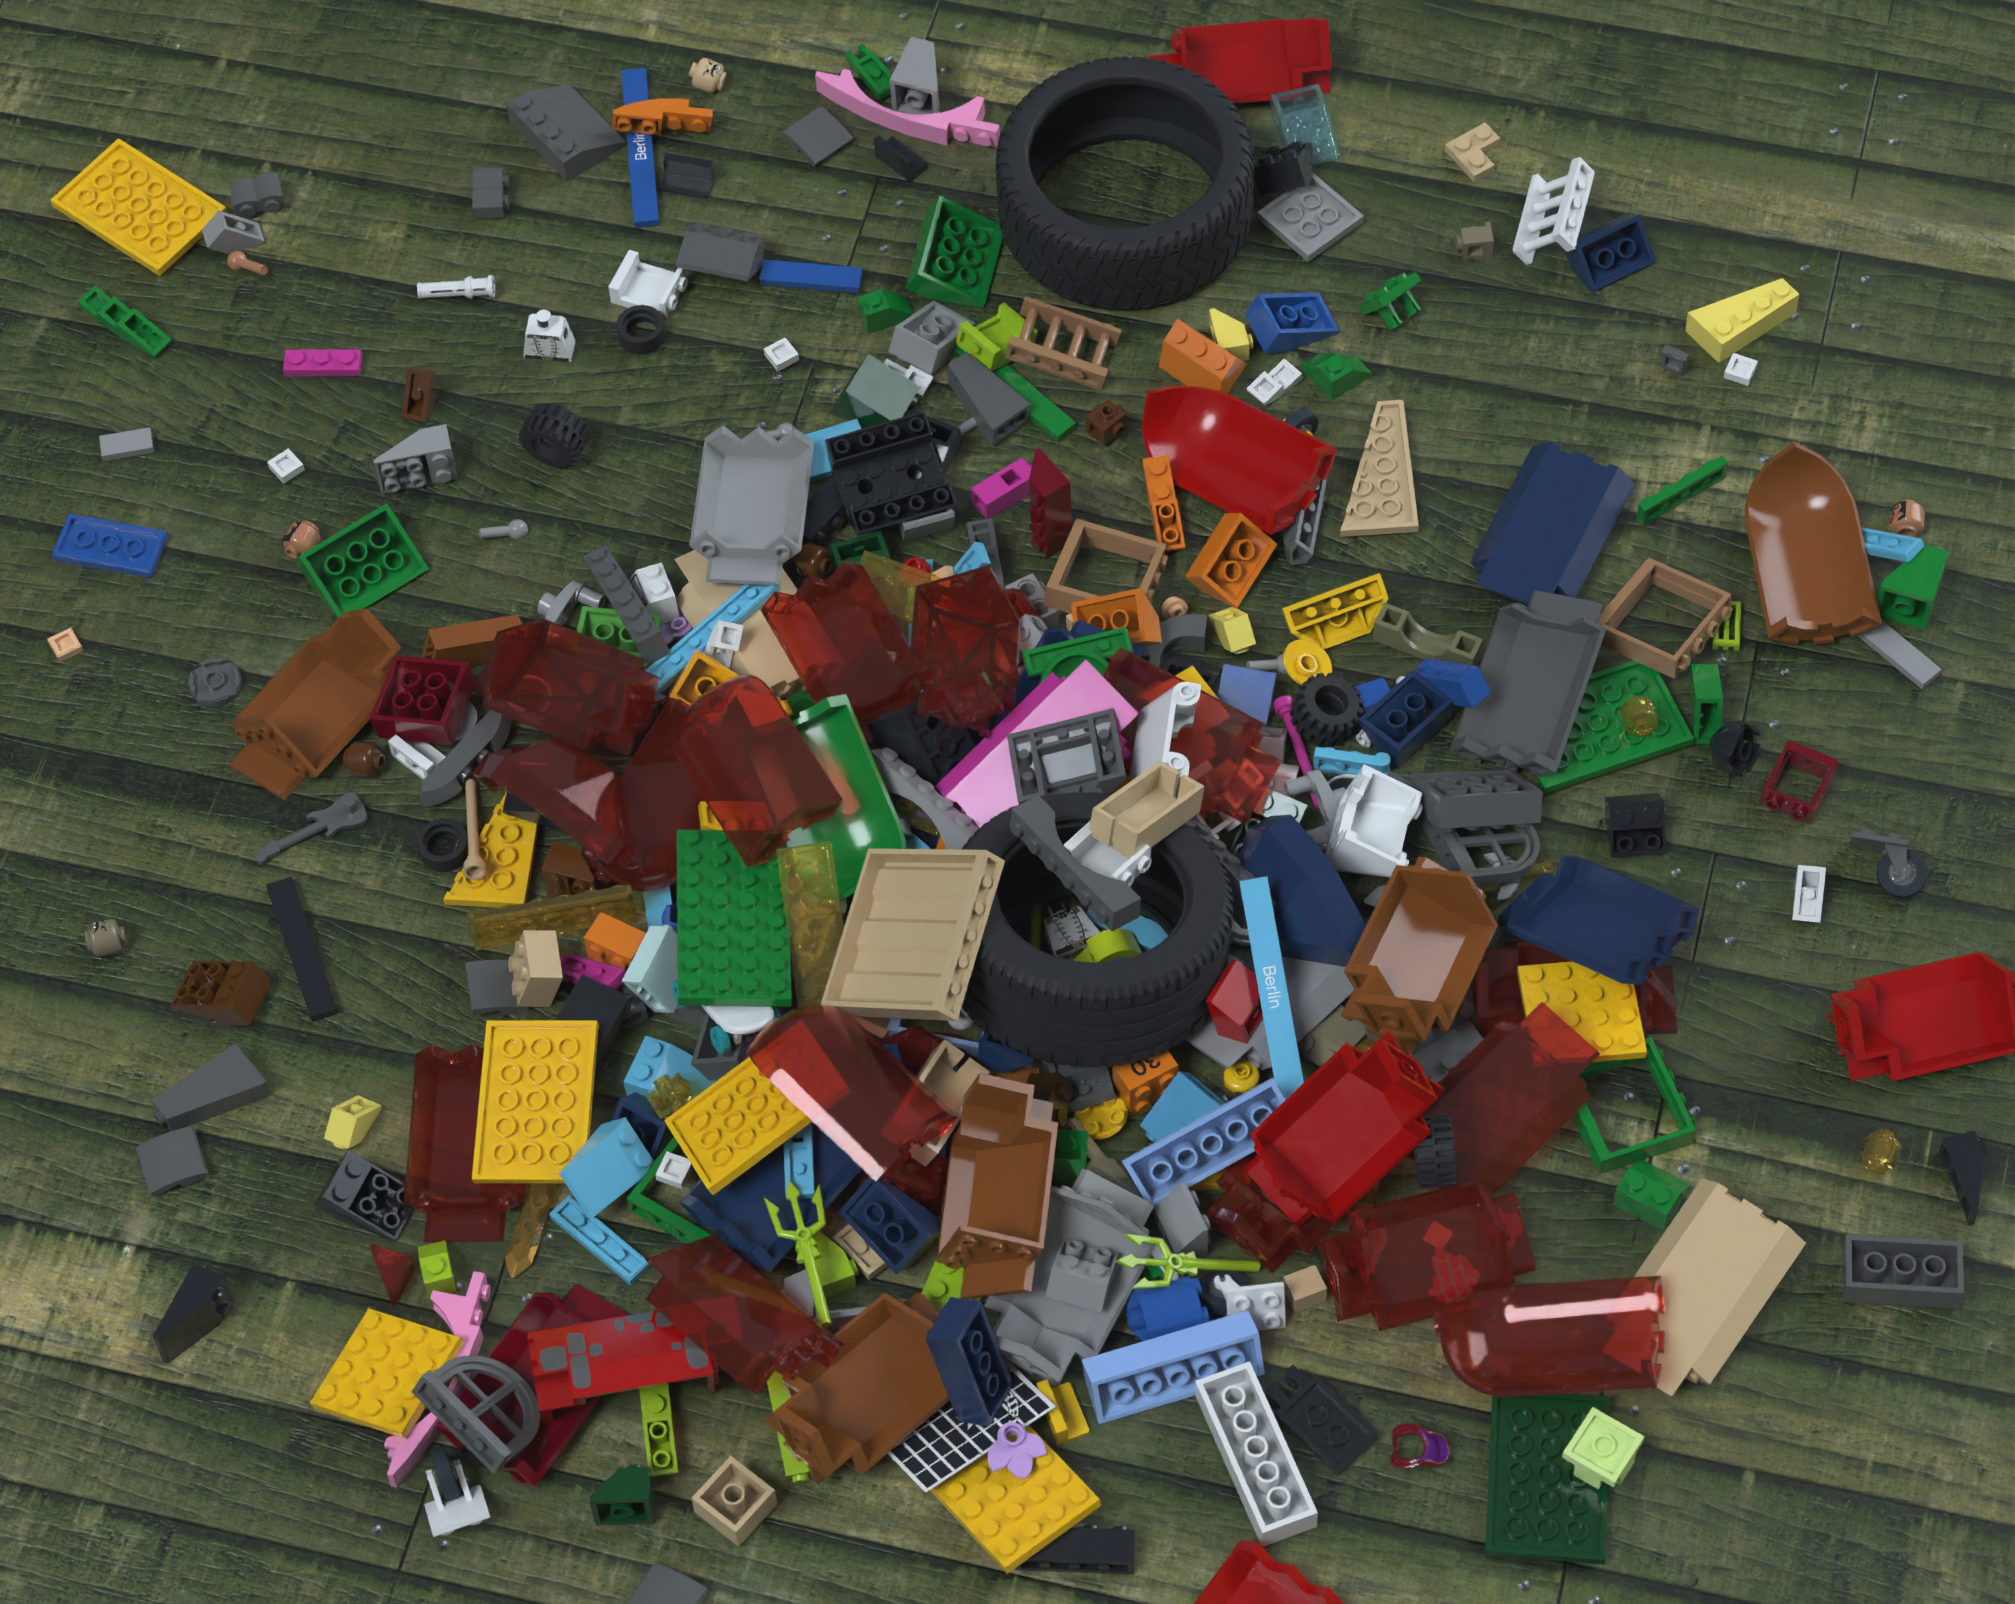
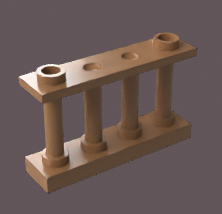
M1025 296L1019 313L1026 316L1019 338L1011 335L1004 358L1101 391L1108 372L1107 368L1101 367L1108 345L1116 347L1122 329L1044 303L1039 299ZM1036 320L1050 325L1043 346L1029 342ZM1060 328L1074 333L1067 355L1053 350ZM1084 337L1098 341L1092 363L1077 358Z

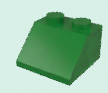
M1639 1159L1628 1168L1617 1186L1613 1205L1664 1231L1689 1191L1691 1184Z

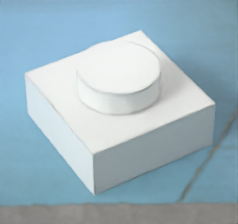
M786 338L764 348V355L777 372L799 361V354Z
M1733 353L1724 372V378L1748 386L1757 368L1758 361Z
M289 449L267 462L269 469L283 484L304 471L302 462Z
M667 1151L655 1174L656 1180L683 1189L693 1165L688 1158Z

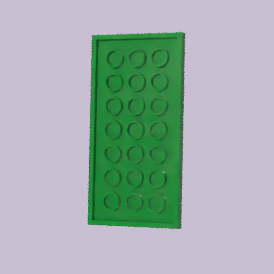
M677 830L678 1005L791 1007L788 856L778 832Z

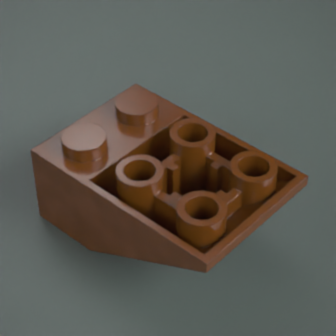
M193 961L170 1006L173 1009L229 1026H249L272 980L253 961Z

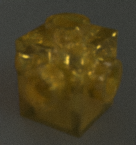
M679 1072L671 1077L668 1074H664L653 1081L654 1087L645 1095L660 1119L675 1113L693 1097L689 1083L681 1077Z

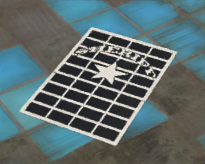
M1003 1357L1013 1386L990 1426L958 1422L949 1400L887 1453L925 1493L987 1453L990 1446L997 1441L998 1431L1005 1423L1016 1422L1025 1428L1056 1407L1006 1358ZM1009 1434L1006 1438L1008 1439L1014 1434Z

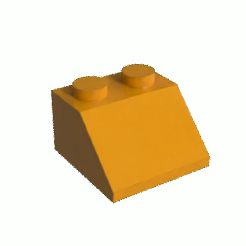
M696 648L669 692V697L716 724L735 692L733 688L740 684L743 677Z

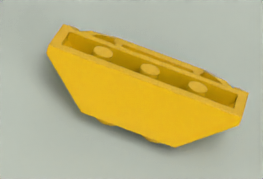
M1378 573L1282 608L1290 634L1299 639L1312 641L1323 649H1327L1371 633L1374 622L1389 597L1382 577Z

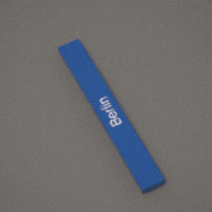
M646 68L621 70L624 106L649 100ZM626 132L635 228L659 225L652 134Z

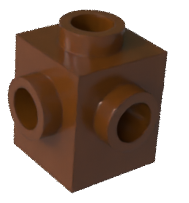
M1109 399L1101 405H1096L1091 413L1086 416V432L1103 446L1107 445L1114 438H1119L1126 430L1125 410L1120 405H1115Z

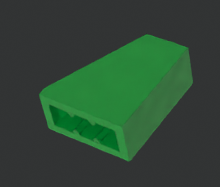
M1691 664L1689 689L1692 735L1694 737L1693 744H1709L1712 735L1716 733L1722 724L1723 693L1718 664Z

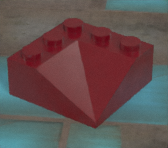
M394 655L369 718L378 738L391 739L394 735H397L405 741L452 745L471 698L472 690L477 682L469 663Z

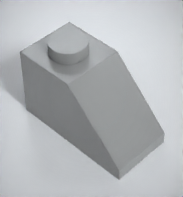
M219 210L202 229L207 247L213 251L226 254L263 244L265 241L259 223Z

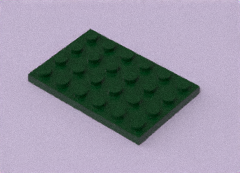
M1492 1389L1485 1556L1605 1564L1608 1484L1603 1482L1601 1487L1597 1489L1574 1475V1464L1562 1458V1455L1592 1407L1610 1417V1396Z

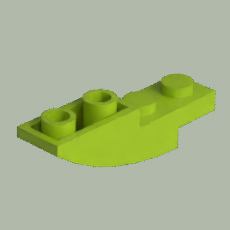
M662 1384L639 1388L647 1464L650 1467L651 1476L679 1474L669 1385Z

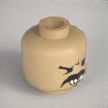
M702 58L699 63L694 62L689 72V76L693 77L692 85L711 94L716 90H721L727 75L722 64L708 58Z

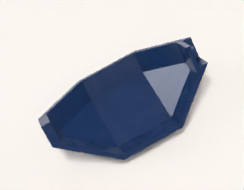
M1292 815L1269 816L1249 827L1246 831L1238 859L1240 860V865L1245 870L1251 872L1255 878L1268 877L1271 898L1277 903L1273 911L1281 956L1346 967L1366 924L1332 862Z

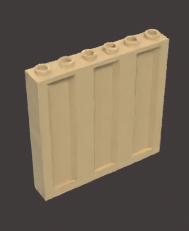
M868 849L821 1006L839 1016L957 1021L1005 860L987 850Z

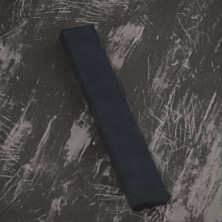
M292 876L267 884L266 888L311 1021L314 1022L338 1014Z

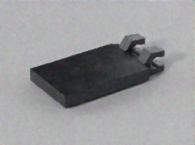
M1292 1364L1285 1371L1283 1380L1295 1391L1287 1397L1272 1383L1264 1391L1265 1397L1269 1405L1275 1409L1273 1411L1275 1413L1274 1417L1338 1477L1378 1439L1379 1433L1317 1375L1312 1379L1310 1377L1307 1378L1304 1373Z

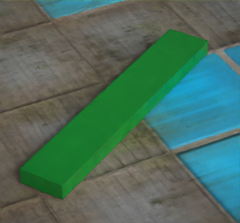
M958 345L953 348V354L956 357L965 353ZM1005 364L992 371V373L1031 404L1030 420L1056 442H1059L1076 429V422L1010 366Z

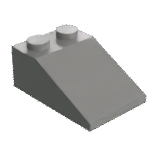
M933 300L895 327L888 352L897 356L899 360L908 362L918 367L919 370L931 375L943 367L953 355V348L957 346L956 339L959 324L968 321L975 327L976 323Z

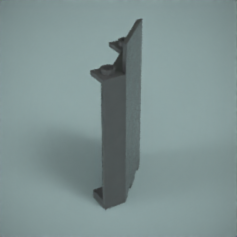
M1535 590L1531 594L1527 607L1520 603H1512L1501 607L1479 666V670L1491 693L1474 708H1464L1450 751L1474 763L1482 764L1483 759L1496 763L1498 768L1516 772L1518 767L1527 768L1535 776L1544 777L1556 773L1606 632V628L1598 624V618L1603 605L1594 601Z

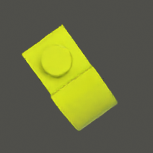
M1120 928L1114 931L1107 929L1086 940L1088 947L1073 960L1085 963H1103L1121 958L1135 957L1142 954V951L1131 931Z

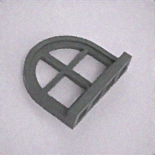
M1424 812L1421 824L1443 867L1449 871L1469 873L1475 884L1517 879L1527 874L1536 863L1540 851V840L1532 825L1529 827L1509 825L1517 832L1493 834L1489 826H1481L1485 835L1459 837L1455 828L1451 832L1438 830L1436 826L1428 821ZM1524 842L1525 852L1523 856L1516 862L1509 864L1499 844ZM1491 845L1501 866L1476 868L1466 847Z
M476 1355L454 1358L433 1373L429 1370L423 1374L412 1390V1393L493 1474L523 1452L531 1443L539 1428L540 1413L538 1402L530 1386L513 1369L491 1358ZM464 1373L486 1374L505 1385L487 1397ZM453 1377H456L481 1403L472 1410H469L444 1384ZM511 1393H514L523 1411L521 1430L496 1406ZM490 1410L516 1437L507 1444H504L478 1418Z

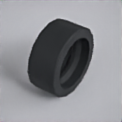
M635 305L627 308L619 315L616 322L618 340L621 346L631 353H650L659 348L666 337L664 319L661 313L652 306ZM637 322H649L656 326V329L645 337H634L626 333V330Z
M444 818L433 820L423 826L418 833L416 842L421 861L427 868L436 872H448L456 870L464 864L468 856V836L466 829L459 822ZM452 835L459 840L457 849L447 855H434L427 848L429 843L438 836Z

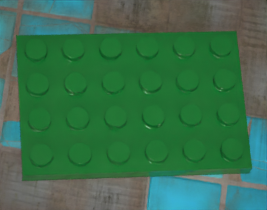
M1632 660L1590 675L1556 773L1544 777H1535L1543 793L1547 794L1693 745L1694 737L1660 673ZM1653 706H1655V710H1656L1655 716H1651V715L1654 714V713H1653V710H1654Z

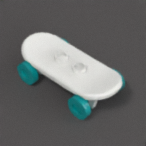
M678 980L672 982L671 988L675 1001L678 1004ZM679 1005V1006H680L681 1008H683V1007H686V1006H689V1005ZM701 1005L718 1024L710 1029V1036L719 1054H724L731 1050V1038H733V1042L737 1045L741 1043L742 1037L755 1032L763 1035L766 1033L767 1028L772 1034L783 1030L782 1017L775 1006Z

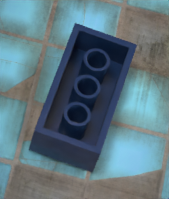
M950 1297L945 1307L940 1311L934 1325L928 1331L925 1339L958 1422L990 1426L1010 1392L1013 1382L982 1302L980 1300Z

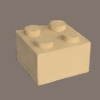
M523 930L520 940L516 941L514 954L509 957L508 968L509 972H513L512 994L517 997L518 1007L551 1006L563 979L556 931Z
M730 1456L692 1497L694 1512L739 1547L777 1506L775 1490Z

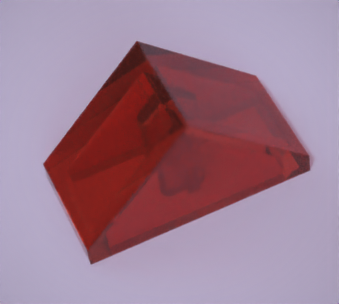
M372 1244L369 1247L391 1304L395 1305L399 1302L415 1270L412 1258L409 1255Z

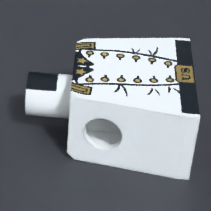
M540 310L537 314L529 315L525 333L524 358L571 362L576 341L566 318L563 316H553L548 310Z
M1057 901L1049 905L1047 909L1051 917L1044 920L1045 937L1051 955L1074 961L1073 959L1088 947L1086 940L1100 931L1081 907L1076 906L1066 910L1063 903Z

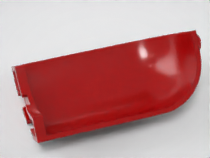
M1169 386L1147 392L1142 420V435L1149 458L1168 455L1172 479L1175 485L1229 513H1242L1259 529L1270 535L1294 522L1293 517L1301 509L1307 510L1317 497V494L1314 492L1321 479L1326 480L1329 475L1337 448L1232 395L1197 386Z

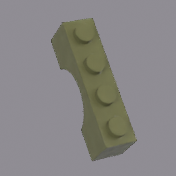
M1384 603L1374 622L1373 641L1424 660L1432 658L1477 666L1482 657V638L1460 630L1451 635H1440L1430 632L1421 627L1412 618L1409 611Z

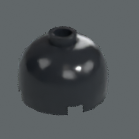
M1733 721L1724 724L1712 735L1709 742L1711 757L1714 764L1720 770L1742 777L1741 773L1744 769L1746 772L1752 769L1760 751V744L1756 743V736L1760 737V731L1757 726Z

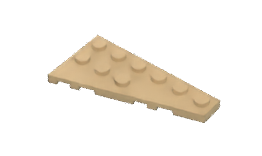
M1403 400L1377 402L1368 439L1365 443L1364 453L1360 460L1352 488L1351 498L1341 526L1340 537L1418 532L1419 524Z

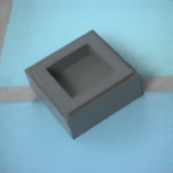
M1666 344L1662 350L1660 366L1684 376L1688 368L1689 354Z

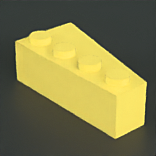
M1781 278L1688 312L1685 332L1720 363L1794 315L1797 311L1799 293Z

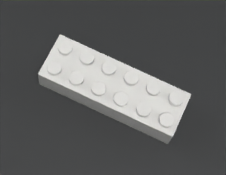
M1250 1361L1195 1381L1196 1399L1261 1546L1264 1547L1316 1528L1318 1512Z

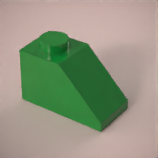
M882 289L857 297L859 317L868 334L900 324L914 314L905 296Z

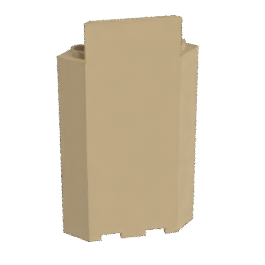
M696 550L675 559L689 581L676 597V602L693 629L745 585L706 582L708 559ZM782 568L781 590L741 623L744 626L739 650H733L730 669L743 677L738 686H747L780 698H788L798 691H807L815 681L833 684L848 665Z
M1703 1178L1606 1316V1319L1614 1325L1612 1330L1615 1334L1602 1352L1669 1396H1673L1684 1378L1693 1383L1701 1381L1711 1384L1806 1244L1786 1224L1779 1220L1775 1223L1763 1215V1210L1745 1199L1741 1202L1727 1192L1728 1188L1720 1183Z

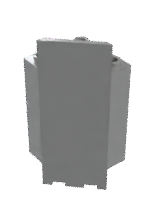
M1083 1168L1072 1188L1064 1185L1061 1188L1051 1186L1044 1249L1035 1259L1032 1291L989 1296L984 1305L985 1308L999 1317L993 1333L1002 1357L1007 1358L1011 1361V1364L1030 1374L1034 1373L1044 1380L1047 1379L1049 1384L1056 1387L1060 1385L1074 1358L1083 1360L1098 1355L1132 1291L1131 1288L1136 1284L1145 1266L1135 1265L1130 1269L1116 1262L1102 1312H1097L1045 1297L1051 1270L1063 1238L1076 1239L1085 1244L1105 1247L1110 1251L1119 1253L1117 1260L1129 1254H1132L1135 1258H1149L1156 1245L1141 1243L1139 1246H1136L1123 1236L1122 1233L1149 1236L1150 1231L1143 1226L1154 1205Z

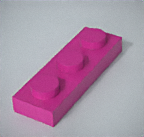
M361 349L285 350L284 376H360L362 351Z
M566 953L560 959L563 974L562 981L576 984L580 976L584 974L616 990L623 984L622 979L626 974V970L569 953Z

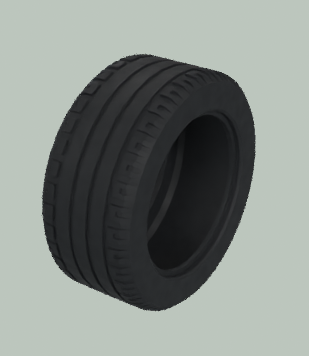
M1073 792L1041 797L1055 811L1056 830L1062 845L1091 820L1093 808L1112 794ZM1016 806L999 813L998 816L991 818L990 822L984 823L980 829L975 831L974 835L962 847V850H987L1005 860L962 1004V1009L971 1020L975 1021L979 1028H983L986 1034L992 1035L993 1039L1001 1041L1003 1045L1011 1047L1012 1050L1022 1052L1023 1055L1032 1056L1037 1060H1045L1048 1063L1070 1065L1071 1067L1100 1068L1105 1066L1113 1067L1114 1065L1120 1066L1126 1063H1135L1138 1060L1143 1061L1148 1059V1057H1155L1160 1052H1166L1170 1047H1176L1180 1042L1185 1041L1189 1035H1193L1203 1025L1204 1021L1208 1019L1210 1011L1206 1003L1207 996H1209L1217 984L1223 969L1227 968L1233 919V893L1227 871L1222 861H1220L1218 854L1214 852L1213 847L1207 843V840L1201 837L1189 824L1184 823L1151 847L1150 858L1152 862L1149 869L1145 873L1138 875L1130 886L1141 898L1140 911L1157 922L1168 936L1160 944L1140 955L1106 963H1085L1053 956L1026 942L1008 924L1015 916L1030 906L1056 897L1075 895L1063 885L1061 879L1053 871H1049L1046 868L1044 862L1036 854L1030 852L1027 845L1019 837L1012 833L1010 829L1011 809Z

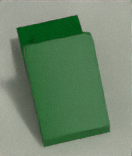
M1058 1129L1057 1158H1054L1052 1174L1059 1187L1062 1185L1072 1187L1082 1168L1087 1169L1088 1131Z

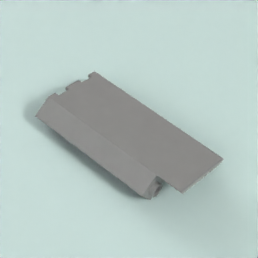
M723 425L705 437L689 546L708 559L706 582L780 585L783 563L801 551L814 442L796 428L779 441L760 427L743 439H740Z
M1251 955L1243 965L1256 975L1253 956ZM1282 957L1297 1043L1353 992L1354 988L1344 973L1346 967ZM1211 1014L1204 1021L1203 1025L1186 1039L1187 1042L1226 1069L1246 1052L1249 1062L1256 1068L1264 1070L1272 1067L1264 1018L1248 1044L1219 1036Z

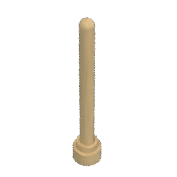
M468 779L465 782L469 857L465 860L463 867L466 878L479 880L485 876L486 868L484 860L479 856L476 782L474 779Z

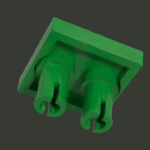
M1404 272L1397 277L1393 276L1381 284L1382 288L1377 291L1373 290L1363 297L1365 302L1357 308L1362 315L1373 311L1378 312L1390 331L1403 322L1391 304L1393 300L1397 298L1408 317L1422 309L1410 291L1411 287L1420 282L1421 279L1417 272L1406 275Z

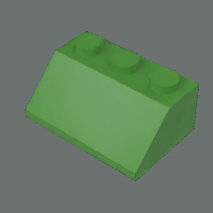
M583 606L572 648L573 657L607 671L612 647L621 650L617 671L635 674L638 658L642 657L615 610ZM649 613L660 631L661 615Z

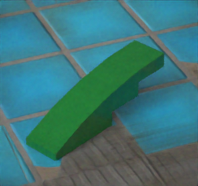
M96 285L78 300L77 306L97 322L154 358L172 342L169 336L135 308L130 310L115 296L111 299Z

